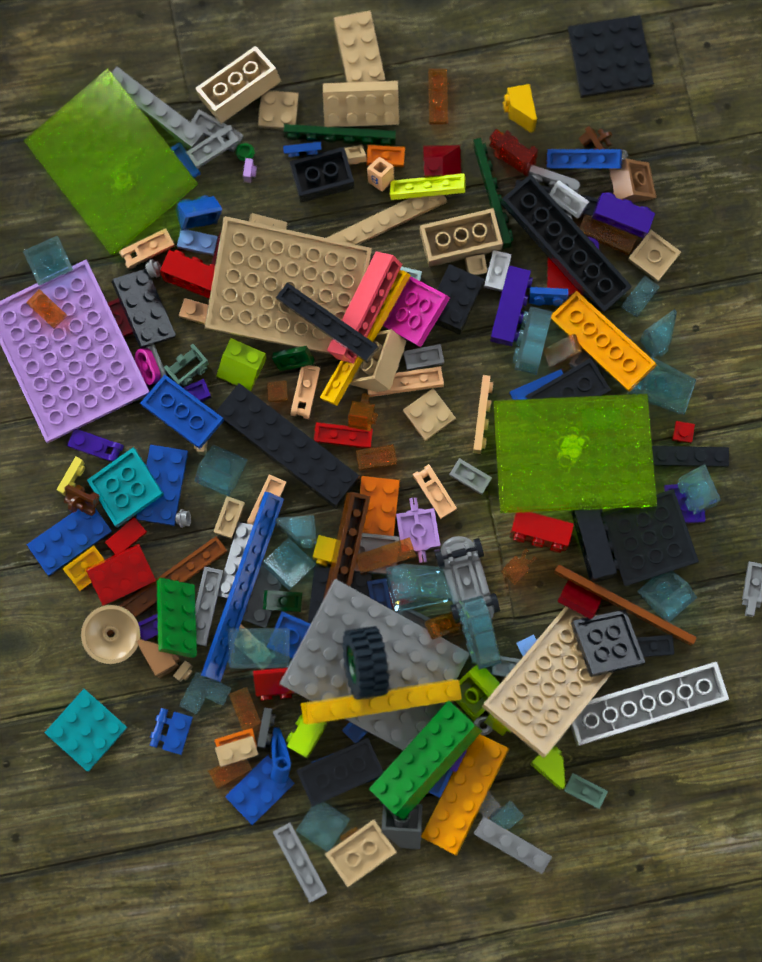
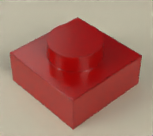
M676 421L672 441L691 444L695 424Z

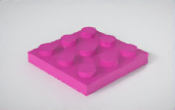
M410 276L385 320L383 327L389 330L392 329L401 337L422 347L450 297Z

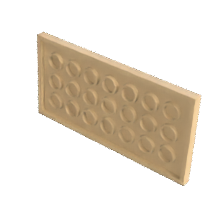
M566 606L482 705L486 711L543 758L613 673L590 677L571 626L572 621L587 617Z

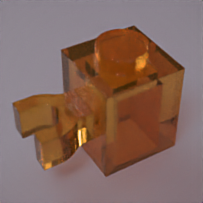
M362 393L361 402L352 401L348 417V427L371 431L372 424H376L378 413H374L375 405L369 404L370 395Z
M527 548L522 552L520 559L515 555L502 569L501 573L514 585L529 572L530 568L527 565L532 564L537 559L535 556L531 560L525 558V555L529 552Z

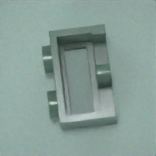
M194 344L190 345L191 350L184 356L180 354L176 358L177 362L172 366L168 367L166 365L164 367L166 373L180 386H188L193 381L192 377L197 373L201 375L208 369V360ZM197 357L200 363L179 380L175 374Z

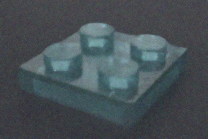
M288 538L263 561L262 565L290 591L316 566V563Z
M322 802L310 808L296 831L328 852L332 849L350 819L327 803Z

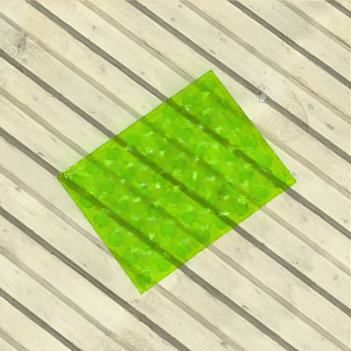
M108 68L24 140L111 255H115L198 185V182Z
M648 394L493 401L500 513L657 505Z

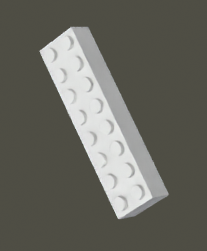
M714 662L592 699L570 726L576 745L580 746L729 700L718 664Z

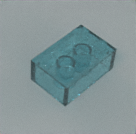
M531 306L529 312L525 311L521 325L525 329H520L517 345L520 348L516 347L512 363L516 364L515 370L537 375L552 311Z
M483 596L459 601L461 609H458V613L463 624L462 630L467 640L466 646L472 663H476L479 669L502 663L490 612Z
M228 628V668H288L290 628Z

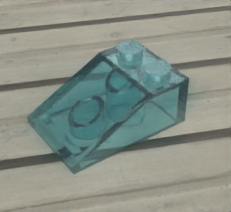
M650 357L656 362L657 366L630 392L628 391V394L642 401L685 415L696 379Z
M414 564L386 567V580L395 612L452 601L442 568Z

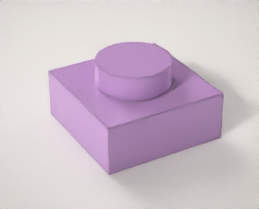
M246 158L243 179L244 182L252 183V177H256L257 166H254L253 159Z

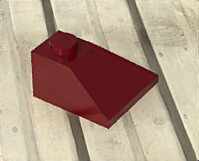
M460 145L423 146L424 177L461 174Z

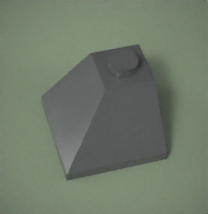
M383 803L381 832L400 848L420 849L423 804H417L403 820Z

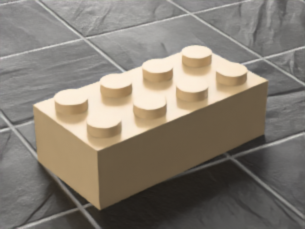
M371 11L334 17L346 82L385 81Z
M255 46L195 89L203 104L222 124L280 83L281 80L276 68Z
M398 81L323 83L324 126L399 125Z
M493 208L420 225V235L429 267L462 260L469 256L491 253L493 250H502L503 243Z

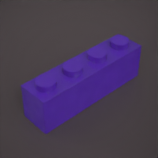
M513 266L508 267L490 338L491 342L511 347L513 341L517 342L520 332L516 330L517 324H522L524 313L521 312L522 306H526L529 296L525 295L526 289L531 287L533 277H530V270Z

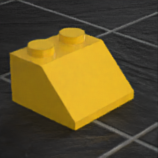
M530 84L507 88V94L504 95L503 102L504 112H508L509 119L529 132H535L537 117Z

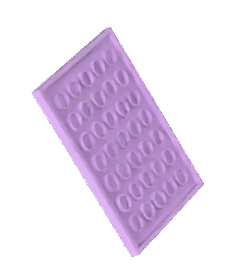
M87 260L0 301V344L46 443H50L75 429L81 428L147 396L150 392Z

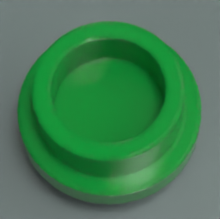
M242 143L236 148V156L239 160L245 162L246 158L252 159L255 152L251 144Z

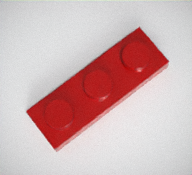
M316 422L314 441L324 444L371 449L373 429Z

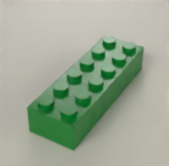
M448 700L369 789L396 816L404 820L483 731Z

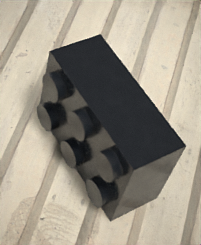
M344 147L290 161V168L300 203L354 189V180Z
M449 264L438 287V291L450 297V300L435 324L461 335L483 286L484 279Z

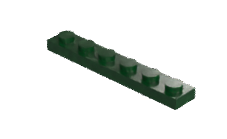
M284 124L283 130L284 137L289 140L301 138L312 142L317 140H324L329 143L343 141L346 144L362 142L364 145L380 143L382 146H391L396 141V131L291 124Z
M481 137L473 139V148L491 209L493 208L503 243L502 247L503 249L509 248L513 240V234L511 229H507L508 217L506 212H502V205L500 204L502 197L497 195L496 177L492 178L491 160L487 161L486 154H488L486 143H482Z

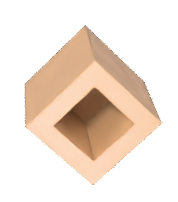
M378 157L367 168L368 183L383 191L391 184V181H394V166Z

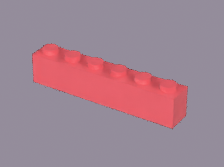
M375 252L342 319L343 322L367 337L401 269L402 263L394 255ZM332 339L327 351L338 360L354 364L357 356Z

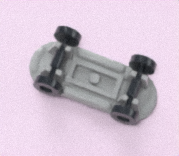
M452 537L446 540L440 549L434 550L439 569L443 568L453 604L450 605L453 620L455 624L461 623L469 629H480L491 621L494 613L500 612L497 596L495 593L490 594L480 557H484L482 544L479 538L473 539L472 542L466 537Z

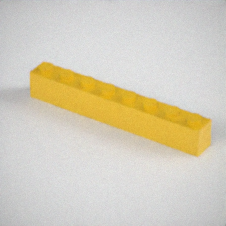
M449 679L388 689L387 695L359 700L354 699L353 695L301 703L303 722L305 724H314L448 702V700H462L459 680Z

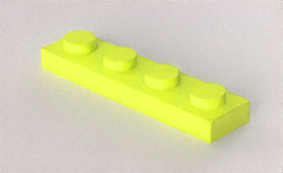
M465 174L394 180L390 184L391 200L465 193Z

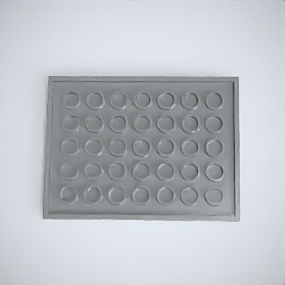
M334 579L280 685L310 701L352 695L348 686V678H346L345 674L346 668H344L345 661L342 643H344L343 636L345 630L371 626L379 628L380 634L383 637L382 641L385 643L387 663L389 664L388 689L449 679L457 680L470 653ZM445 702L345 718V720L404 751L437 714L438 710L443 707Z

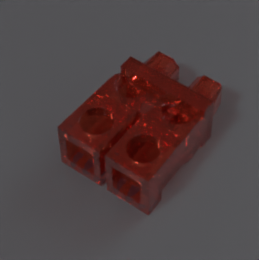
M495 129L491 134L489 146L495 150V156L499 159L502 157L506 163L526 176L531 165H535L537 162L538 149L534 146H531L530 149L519 143L516 137L511 136V132L508 130L502 133Z

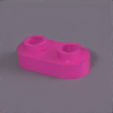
M148 348L138 349L135 353V361L145 383L148 385L157 384L161 373L152 351Z

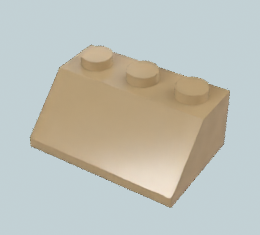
M392 329L380 331L373 342L378 345L379 349L368 363L362 361L350 384L375 392L390 390L407 341Z

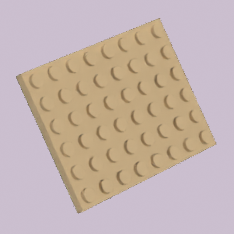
M225 216L223 218L204 329L296 348L307 345L310 351L330 354L327 349L332 338L276 299V296L289 283L342 320L369 266L372 248Z

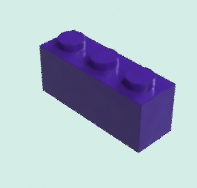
M602 193L597 201L592 218L645 238L655 213L648 207L634 205L630 200L618 199L612 193Z

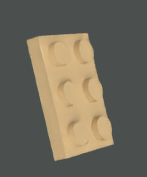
M375 820L369 822L325 854L347 887L396 853Z

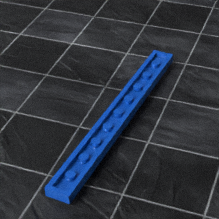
M270 492L264 493L201 673L202 676L221 682L284 501L283 498Z

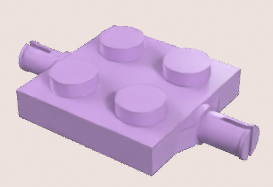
M410 498L411 510L406 513L396 514L402 553L418 552L419 563H423V561L426 563L425 551L430 548L440 547L434 508L419 509L417 498H414V504L413 498Z

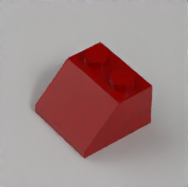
M288 668L253 671L256 697H261V700H272V696H280V699L292 698V694L296 693L280 685Z

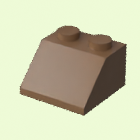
M624 159L622 160V169H609L614 190L613 194L616 198L630 200L633 203L656 198L648 162Z
M140 639L136 641L155 676L159 679L179 668L178 662H180L178 655L159 652L158 644Z

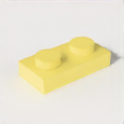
M75 456L57 488L60 494L66 496L65 486L68 484L75 487L76 483L74 482L76 478L80 477L85 470V463L82 459Z

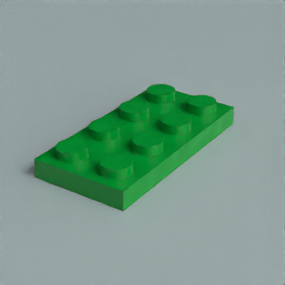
M160 577L157 580L158 651L194 658L197 656L195 585Z

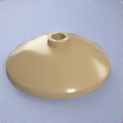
M116 605L102 606L92 611L85 619L81 630L82 644L86 652L93 659L106 664L119 663L128 659L137 649L138 644L136 641L140 639V627L136 618L127 609ZM109 630H113L115 632V635L113 637H109L107 635V632Z

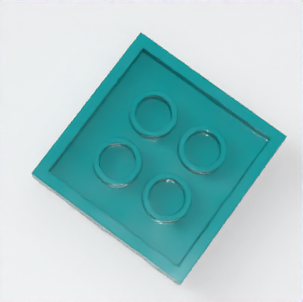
M134 447L87 480L92 490L99 494L100 503L116 527L121 526L164 495Z
M83 689L44 733L89 772L128 727L86 689Z

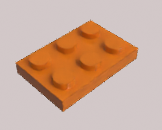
M362 476L360 494L371 496L363 533L394 536L400 480Z

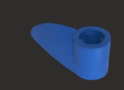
M273 728L272 733L273 766L271 779L276 783H284L288 780L291 767L288 749L280 728Z

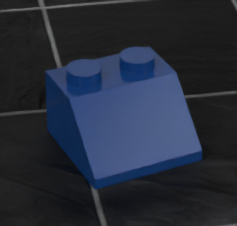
M207 195L200 196L196 200L191 201L190 199L181 200L177 203L175 209L181 230L217 224L222 212V208L214 196L208 197Z

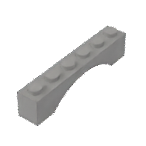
M118 67L105 80L110 91L155 120L178 142H181L186 149L190 150L205 140L204 133Z

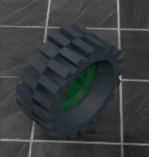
M377 626L344 631L342 647L344 650L346 678H348L350 692L356 700L384 696L389 691L387 652H385V643L382 641L383 637Z

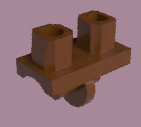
M590 126L585 128L586 132L579 138L584 147L594 143L596 146L594 149H606L603 143L607 147L612 145L609 140L612 137L610 131L605 133L603 129L597 131L600 135L598 137Z
M68 484L65 486L66 496L64 503L68 504V510L73 513L80 510L93 516L96 506L99 504V494L93 492L89 495L85 493L84 487L80 485L73 487Z

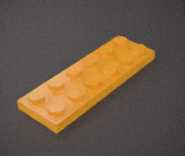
M577 291L550 316V319L629 392L657 366L656 362Z
M481 734L468 747L457 771L453 772L421 838L455 855L458 854L509 751L508 747Z

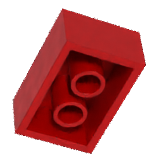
M169 250L160 269L163 280L210 299L215 265L210 264L208 266L196 257L191 259L186 257L181 251L175 250L173 252Z
M517 508L509 537H512L515 542L524 543V541L531 542V545L534 547L543 548V546L550 547V551L561 553L562 551L565 552L569 545L574 524Z
M140 544L86 568V572L103 606L156 581Z

